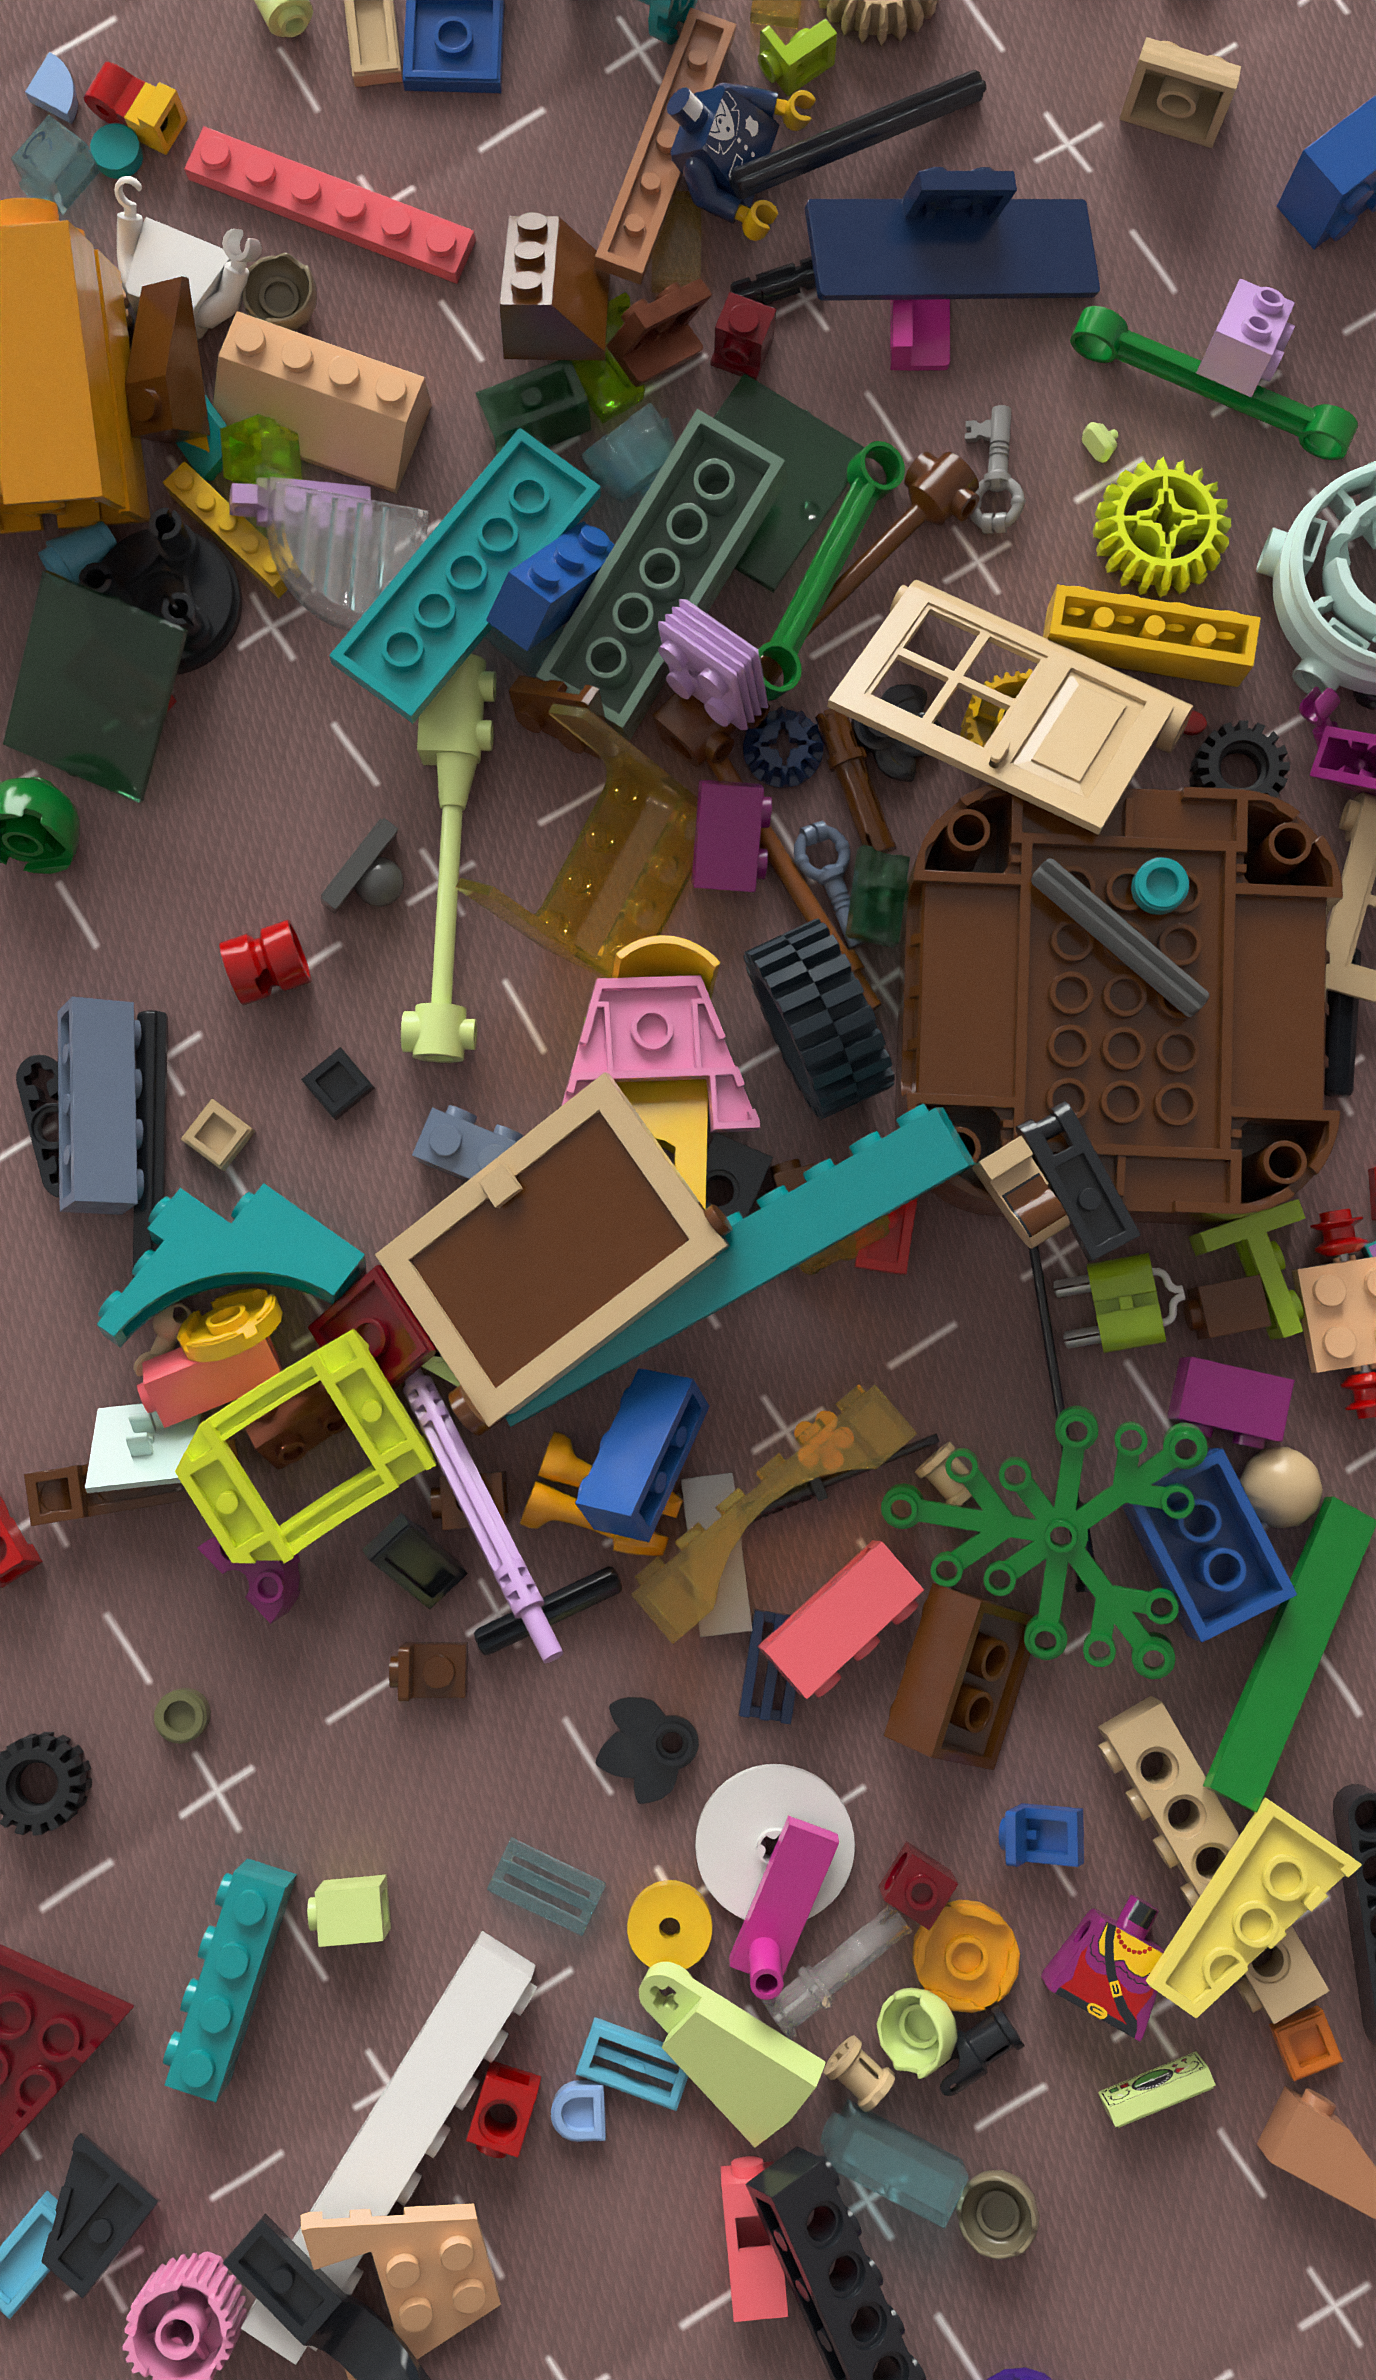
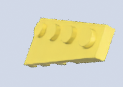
M1264 1797L1258 1811L1251 1817L1149 1974L1146 1982L1150 1987L1194 2018L1199 2017L1248 1971L1247 1966L1267 1947L1272 1949L1287 1935L1285 1931L1307 1910L1312 1912L1328 1897L1326 1893L1344 1876L1349 1878L1362 1864Z

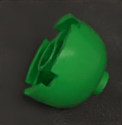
M11 778L0 782V863L7 865L10 857L17 861L28 862L23 870L26 872L53 874L66 870L71 865L72 858L77 852L80 837V819L77 809L71 800L44 778Z

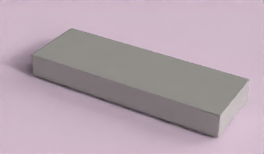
M733 1473L681 1479L700 1637L753 1631Z

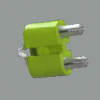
M1149 1252L1086 1264L1088 1275L1054 1281V1288L1090 1282L1088 1285L1056 1290L1054 1292L1058 1298L1092 1292L1098 1326L1065 1331L1063 1338L1068 1339L1100 1333V1336L1066 1341L1064 1343L1068 1349L1102 1343L1103 1352L1109 1353L1165 1343L1167 1341L1164 1326L1171 1324L1175 1320L1177 1305L1180 1301L1185 1300L1182 1285H1174L1165 1270L1152 1268ZM1154 1275L1160 1276L1163 1279L1165 1287L1169 1291L1179 1293L1171 1299L1169 1314L1163 1319Z

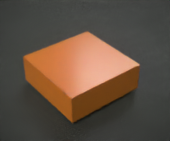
M1318 2005L1286 2017L1275 2024H1269L1288 2075L1293 2081L1343 2062L1324 2011Z

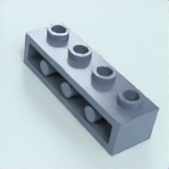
M72 996L57 1011L60 1212L122 1215L138 1204V1200L141 1199L144 1190L143 1171L137 1169V1150L141 1147L143 1140V1124L141 1119H136V1100L140 1097L142 1090V1074L140 1069H135V1050L140 1045L141 1024L139 1020H134V1002Z
M452 1105L448 1106L446 1113L432 1107L412 1156L422 1164L467 1182L524 1137V1135L496 1124L493 1132L475 1125L476 1115Z

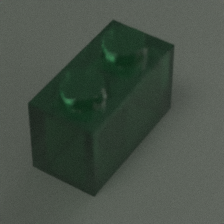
M559 360L475 392L481 422L495 456L519 428L546 447L592 430L588 398L571 360Z

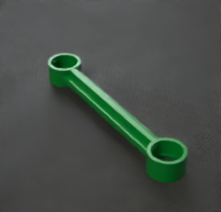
M1086 307L1082 311L1070 338V343L1074 350L1091 361L1109 363L1117 359L1299 437V443L1302 448L1321 459L1339 460L1345 457L1358 429L1356 418L1350 412L1338 406L1321 404L1311 408L1257 385L1252 397H1249L1196 374L1201 363L1200 360L1128 330L1126 321L1118 313L1105 307Z
M871 442L850 460L847 467V479L851 488L771 641L758 648L759 657L767 656L774 659L780 665L784 675V682L781 687L770 684L763 677L768 701L780 698L798 684L802 672L798 653L876 502L894 490L904 478L905 465L903 458L898 450L887 442ZM865 458L873 459L882 466L886 474V485L875 482L869 476L865 467Z

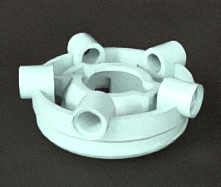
M1376 461L1350 471L1326 486L1303 508L1289 532L1272 528L1258 561L1256 572L1273 577V600L1280 626L1293 649L1302 658L1301 662L1294 669L1292 677L1298 687L1307 694L1315 686L1319 687L1321 693L1326 688H1332L1336 691L1339 686L1353 691L1376 695V653L1367 650L1371 644L1368 641L1376 643V604L1371 602L1354 582L1349 568L1351 561L1348 551V542L1360 536L1366 539L1373 550L1376 549ZM1360 494V504L1356 506L1353 498L1350 496ZM1329 506L1336 514V518L1341 521V524L1325 547L1326 554L1322 571V586L1325 597H1321L1313 602L1305 582V576L1315 561L1328 522L1316 518V516ZM1332 611L1337 619L1332 617L1328 623L1322 615Z

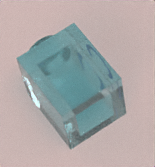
M50 115L43 120L11 157V161L21 177V181L18 184L29 198H40L56 203L58 212L62 215L100 172L87 143Z

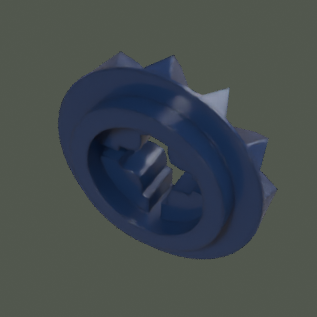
M781 706L777 710L770 711L758 727L754 729L748 727L743 743V755L747 767L758 780L769 786L789 788L804 783L817 771L822 760L824 743L818 724L813 723L807 718L802 710L796 712ZM781 729H785V735H788L789 743H797L798 748L790 749L786 766H782V758L779 757L778 750L770 749L769 744L777 743Z

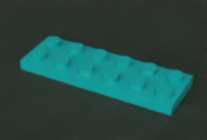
M519 428L329 655L331 664L413 724L493 628L486 619L508 572L575 527L600 498L601 486Z

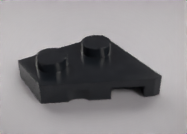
M80 2133L73 2143L71 2162L65 2184L61 2187L55 2209L56 2217L52 2231L48 2235L41 2262L75 2293L84 2298L161 2200L88 2136Z

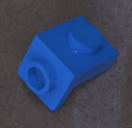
M1021 1803L1007 1810L999 1826V1845L1002 1850H1005L1006 1866L1018 1867L1025 1862L1079 1867L1084 1864L1083 1808Z

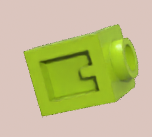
M825 18L811 29L804 28L797 32L785 46L774 30L767 26L760 31L758 63L762 73L771 83L776 81L787 96L791 95L835 65L837 32Z

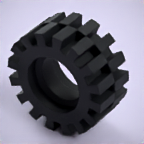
M1239 720L1235 727H1232L1231 722L1223 724L1218 731L1214 730L1206 738L1195 753L1196 757L1191 762L1189 771L1194 772L1189 779L1190 787L1252 790L1276 798L1288 780L1284 776L1290 771V762H1283V758L1288 754L1285 745L1277 748L1274 743L1280 737L1274 731L1269 737L1262 734L1266 726L1258 722L1253 729L1248 728L1249 720ZM1235 753L1248 756L1257 768L1256 782L1247 788H1236L1229 785L1221 774V762L1224 757Z
M43 1732L39 1735L34 1733L6 1746V1750L0 1752V1813L3 1815L0 1824L4 1828L14 1825L16 1826L14 1832L16 1834L25 1835L32 1831V1836L42 1835L49 1830H55L78 1814L77 1810L85 1805L88 1799L85 1791L92 1787V1778H86V1772L91 1769L89 1760L82 1763L79 1755L84 1751L79 1745L73 1748L68 1745L71 1738L65 1735L57 1738L53 1737L54 1732ZM29 1764H45L56 1774L58 1781L57 1791L54 1797L47 1803H34L27 1799L21 1790V1775Z

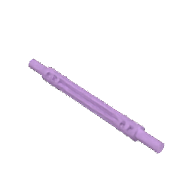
M419 1368L404 1381L403 1393L515 1618H522L543 1662L550 1663L561 1657L564 1652L541 1608L545 1602L432 1378L428 1375L424 1376L421 1368Z

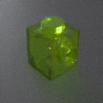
M260 414L220 428L224 478L239 484H256L257 478L269 477L302 480L298 433L278 424L275 419L264 417Z

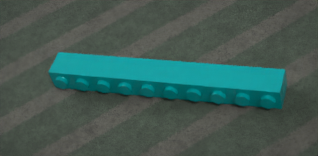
M921 1104L898 1117L896 1121L900 1128L886 1137L881 1138L878 1131H875L850 1145L849 1148L853 1156L834 1165L831 1158L805 1171L803 1176L806 1183L788 1192L785 1185H782L760 1197L756 1201L761 1209L743 1219L739 1211L726 1217L733 1230L724 1237L731 1246L716 1257L717 1260L515 1414L507 1416L506 1420L510 1427L528 1420L975 1165L944 1108L936 1107L929 1111L925 1104Z

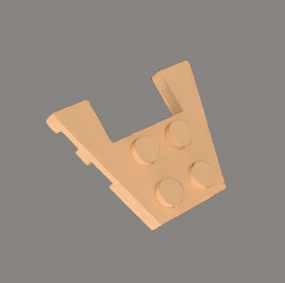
M474 2203L404 2207L403 2215L372 2217L370 2209L350 2210L349 2218L322 2219V2212H308L300 2215L302 2234L314 2270L368 2252L372 2253L394 2325L391 2328L405 2342L416 2359L424 2356L501 2305L497 2283ZM345 2369L346 2374H347V2377H348V2380H356V2379Z

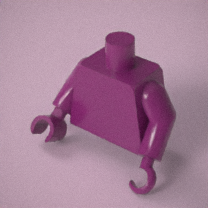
M1315 686L1299 706L1300 714L1308 722L1316 725L1312 732L1318 751L1309 776L1359 794L1364 792L1376 796V735L1339 728L1337 722L1331 721L1329 715L1341 703L1338 694L1332 688H1326L1321 693L1319 687Z

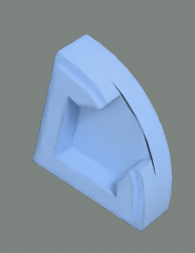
M49 52L26 89L25 94L30 103L72 124L78 109L75 84L65 64L57 56Z

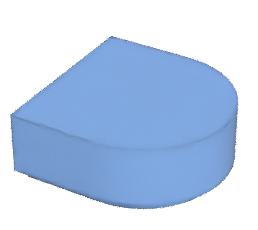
M575 2080L564 2084L557 2091L551 2107V2120L555 2130L562 2137L575 2142L606 2140L605 2085L592 2080Z

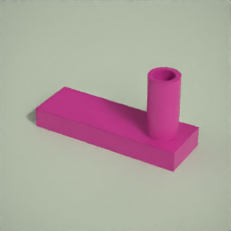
M789 1815L729 1956L730 1967L750 1974L752 1992L755 1996L764 2000L777 1997L783 1989V1975L839 1845L837 1833Z

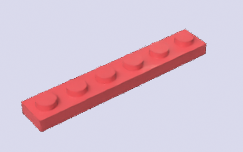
M203 126L184 168L190 181L456 284L476 242L474 230Z

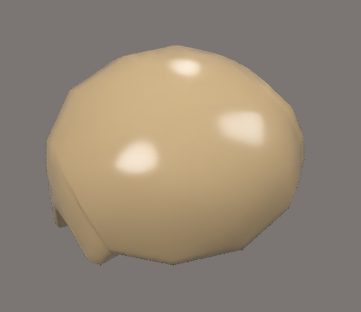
M1289 1447L1265 1448L1246 1463L1240 1478V1483L1258 1518L1272 1528H1287L1301 1525L1317 1511L1323 1492L1319 1472L1313 1462L1304 1454Z

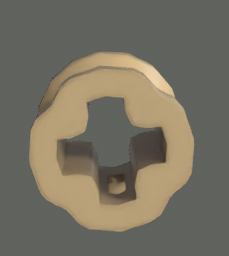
M949 1441L927 1458L915 1473L919 1478L926 1477L946 1499L947 1504L960 1506L972 1495L963 1483L952 1480L946 1472L947 1458L955 1449V1446ZM957 1457L952 1461V1467L957 1473L967 1474L970 1472Z
M853 2035L842 2042L833 2052L824 2067L823 2073L830 2080L837 2078L858 2098V2106L864 2112H868L876 2107L886 2096L894 2083L895 2076L889 2067L882 2069L861 2049L862 2042Z

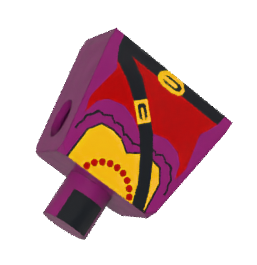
M1130 1894L1117 1920L1095 1908L1089 1910L1043 1970L1041 1978L1048 1989L1141 2042L1158 1991L1149 1986L1146 1979L1164 1953V1950L1157 1943L1146 1937L1159 1910L1133 1894Z

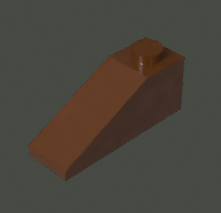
M184 276L145 285L141 288L125 380L131 431L134 438L172 444L210 436L189 278Z

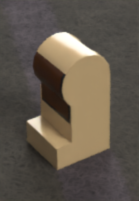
M1019 1136L979 1161L972 1169L1018 1236L1029 1248L1033 1249L1068 1227L1070 1221L1062 1204L1047 1186L1049 1183L1031 1157L1033 1155L1032 1151L1023 1137Z

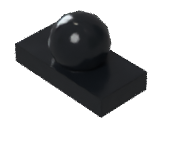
M400 1513L362 1549L370 1562L428 1609H431L468 1574L456 1558L430 1537L426 1529L412 1522L403 1513Z

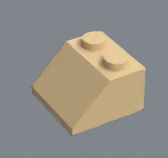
M1146 37L1119 120L1212 148L1236 91L1241 66L1226 62L1219 56H1206L1180 48L1177 44L1170 41H1158Z

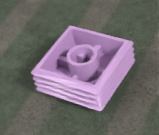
M679 599L680 607H672V614H665V622L658 621V629L662 641L658 651L663 660L668 664L670 671L666 676L667 683L680 697L689 699L693 695L704 703L706 712L721 726L727 727L732 723L740 730H748L747 722L754 723V715H761V708H768L758 649L688 600Z

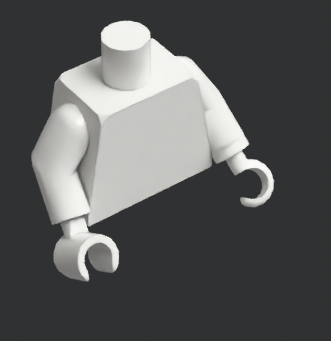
M131 176L119 178L115 184L114 191L118 203L124 207V212L117 214L118 268L121 271L122 288L125 291V295L137 315L142 286L181 276L189 278L197 340L201 339L208 328L216 327L236 314V311H239L242 302V291L249 277V270L246 268L247 262H254L260 257L262 252L260 242L257 239L248 238L242 253L240 242L243 238V230L230 229L223 237V248H220L148 217L143 222V217L137 214V204L128 200L123 193L124 183L131 184L138 191L142 190L141 183Z

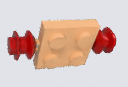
M1350 1208L1319 1213L1320 1223L1310 1225V1228L1322 1231L1324 1242L1314 1250L1326 1257L1338 1256V1258H1333V1264L1292 1270L1296 1294L1301 1301L1304 1311V1318L1301 1319L1311 1373L1350 1367L1354 1368V1372L1360 1371V1373L1349 1375L1340 1384L1342 1388L1353 1391L1354 1401L1346 1406L1345 1410H1356L1358 1419L1376 1417V1371H1371L1370 1369H1376V1257L1356 1260L1355 1255H1348L1359 1252L1368 1243L1367 1239L1356 1237L1354 1226L1362 1221L1363 1217L1352 1218Z

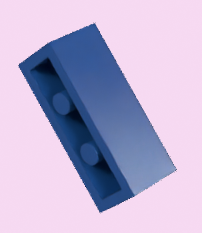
M582 521L508 572L486 621L524 650L529 651L570 620L615 544L609 540L607 534L601 529L590 526Z
M638 1368L630 1387H627L622 1394L620 1408L610 1430L601 1439L599 1453L588 1476L582 1480L578 1489V1498L575 1504L594 1530L650 1542L710 1407L693 1378Z

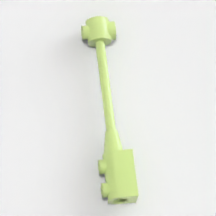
M474 654L469 655L419 716L417 751L423 765H437L438 798L440 808L442 809L431 1003H420L415 1006V1011L403 1012L401 1048L403 1052H413V1058L429 1062L454 1063L464 1061L465 1049L475 1050L477 1044V1020L466 1019L467 1009L463 1006L452 1004L462 814L467 805L476 766L481 762V751H492L494 741L493 720H483L484 702H495L496 672L486 671V661Z

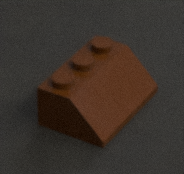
M535 212L525 213L521 216H509L499 304L504 359L605 361L610 274L594 268L597 250L559 216H544Z
M932 1583L928 1598L922 1608V1617L912 1648L906 1658V1667L896 1698L890 1707L889 1720L883 1736L931 1758L994 1770L1031 1655L1025 1646L1024 1634L1028 1621L1034 1615L957 1589Z

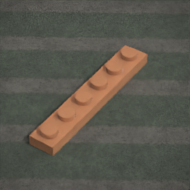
M690 7L595 255V269L639 285L642 284L682 178V173L673 163L670 153L680 125L667 113L668 102L673 94L681 88L687 87L694 94L712 89L717 85L735 37L737 24Z

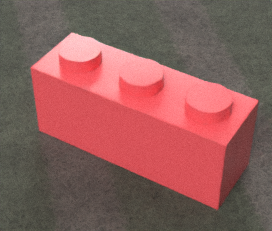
M872 1540L757 1647L799 1695L808 1699L814 1693L819 1698L838 1683L841 1675L837 1671L852 1657L856 1661H860L879 1644L880 1639L876 1635L889 1622L892 1621L895 1625H898L917 1609L919 1604L915 1598L924 1589L882 1541Z

